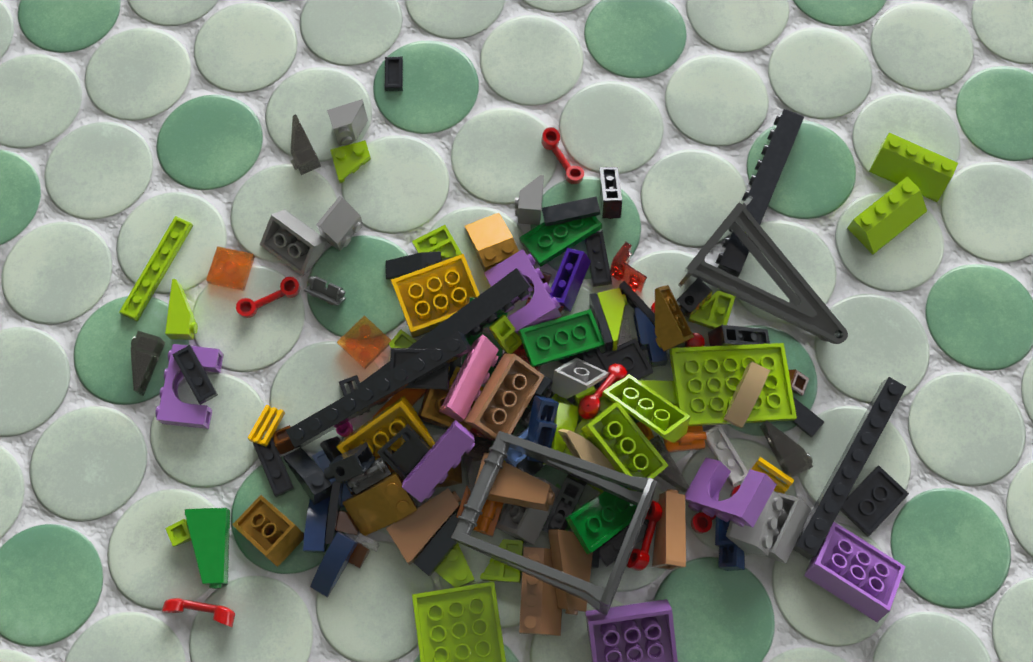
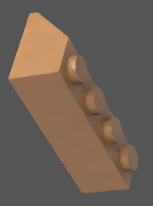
M504 354L464 422L494 440L499 431L511 435L543 380L544 375L516 354Z
M524 547L523 557L553 568L550 549ZM522 572L519 634L561 636L562 609H559L557 605L555 587Z

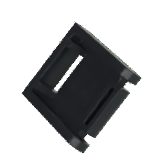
M407 424L386 442L377 453L404 480L431 447ZM402 436L406 442L393 452L390 446Z

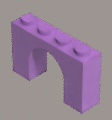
M523 249L484 272L489 284L493 286L517 268L526 280L534 285V295L531 301L508 316L517 334L520 329L551 321L561 316L558 310L561 306L555 297H551L550 293H552L550 286L547 282L543 283L541 279L544 276L539 268L535 269L534 264L536 262L531 254L527 255Z
M173 344L172 350H169L168 353L169 364L168 368L164 371L165 382L164 387L160 390L161 401L160 405L156 408V420L166 425L209 429L213 410L207 405L184 403L179 399L178 386L184 375L172 354L188 345ZM192 346L205 371L220 373L224 356L220 349Z
M706 457L685 493V501L689 503L688 507L696 512L701 510L710 517L716 515L725 522L731 520L740 527L746 525L753 528L777 484L767 474L750 469L739 490L732 497L719 501V493L731 471L720 461Z

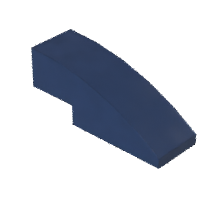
M635 308L633 319L637 340L641 349H647L651 367L665 366L668 357L666 351L660 348L656 342L657 336L654 325L639 308Z
M534 397L529 421L528 441L551 448L557 424L554 423L559 406L557 401L552 398ZM527 456V460L540 462L534 458Z
M331 496L315 505L309 499L303 543L304 552L326 553L327 544H325Z
M716 516L715 545L719 547L718 568L725 571L745 570L744 551L726 537L730 520L725 522Z
M337 532L317 569L310 587L328 597L349 563V558L358 542L341 532Z

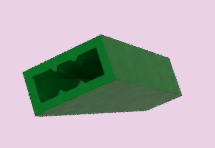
M228 508L185 509V517L202 584L209 585V589L222 588V585L228 584L230 510Z

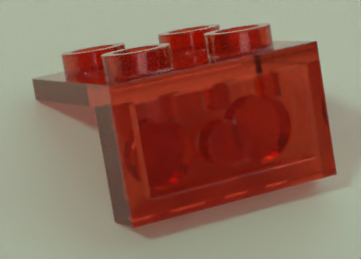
M625 241L612 260L610 273L616 280L626 281L634 291L642 292L647 276L628 265L632 255L630 252L632 245Z

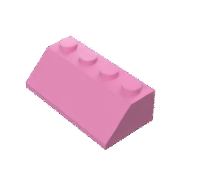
M481 335L473 342L471 346L472 351L467 354L439 410L459 422H462L467 417L473 401L476 402L482 392L479 390L482 383L485 384L490 376V373H488L490 367H494L499 357L496 355L499 349L484 335Z

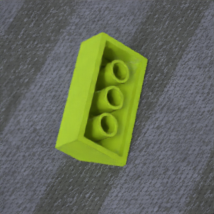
M888 133L877 152L869 172L895 184L908 177L921 190L922 196L938 202L949 184L958 163L899 136Z
M906 177L855 217L847 229L874 255L927 212L921 190Z
M630 374L602 393L612 402L618 401L626 412L672 443H675L687 433L691 416Z
M618 401L581 428L591 443L605 455L617 472L634 477H650L653 479L669 466Z

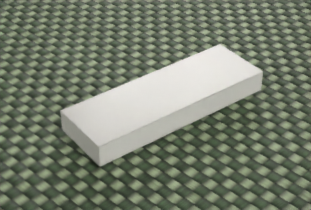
M716 425L704 431L707 435L705 441L716 460L723 463L731 471L727 478L730 484L733 486L744 480L748 471L721 425Z

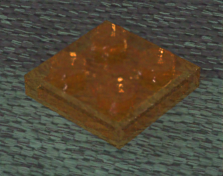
M217 246L206 279L207 283L244 291L255 258L254 254Z
M364 315L337 341V344L360 366L366 369L389 346L391 339Z

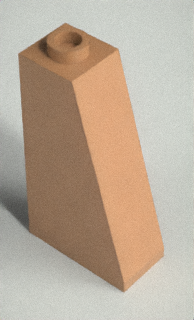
M484 453L477 479L485 464L484 459L487 458L489 455L488 453ZM503 461V469L499 470L487 500L548 511L549 506L553 505L555 493H553L551 486Z
M449 488L418 507L416 511L386 528L409 565L416 560L450 517L459 510L460 505L458 503L461 500L455 491L451 493Z
M667 489L666 492L659 494L658 503L662 507V517L656 523L652 567L668 570L686 567L685 495L678 494V490Z
M559 529L549 530L548 535L553 568L590 582L593 552L586 554L574 532ZM555 587L558 608L566 609L565 614L578 615V611L586 612V601Z

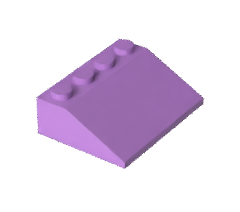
M833 522L816 556L811 559L804 576L875 622H878L890 611L906 566Z
M667 599L610 607L607 615L597 610L585 612L592 662H678L673 613Z

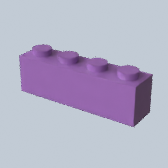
M455 420L403 480L402 488L420 502L425 498L429 499L435 491L434 487L438 483L442 484L448 476L447 472L451 467L456 468L464 452L468 453L474 447V435Z

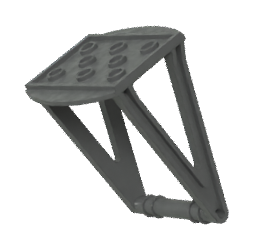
M749 196L743 204L739 202L686 267L685 272L687 274L678 284L681 288L690 276L699 277L703 282L817 336L822 341L840 344L848 337L846 328L747 210L746 207L753 199L752 196ZM728 229L732 230L786 295L789 302L706 263L705 257Z
M499 431L493 446L489 447V455L484 459L485 464L467 504L463 505V513L461 516H458L459 522L451 539L586 601L598 612L607 615L653 500L657 481L650 477L629 476ZM509 448L637 506L605 588L471 536L474 527L478 525L476 522L479 515L483 514V506L500 469H503L502 463L508 457L507 452Z

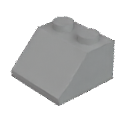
M363 99L327 110L338 145H349L356 141L368 121Z
M544 175L538 176L521 189L519 198H515V217H518V224L540 225Z
M339 196L316 225L321 236L328 240L327 243L341 251L343 247L348 246L354 233L360 231L363 222L360 214L344 198Z
M575 358L554 370L551 391L567 399L608 377L609 373Z

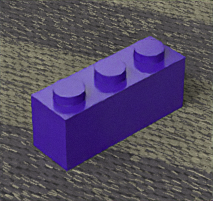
M567 248L551 287L552 293H550L551 297H555L561 307L558 309L568 312L572 310L591 263L584 251Z

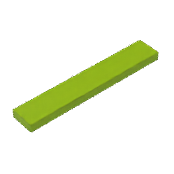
M177 216L174 217L120 309L119 313L138 322L192 229L193 224Z

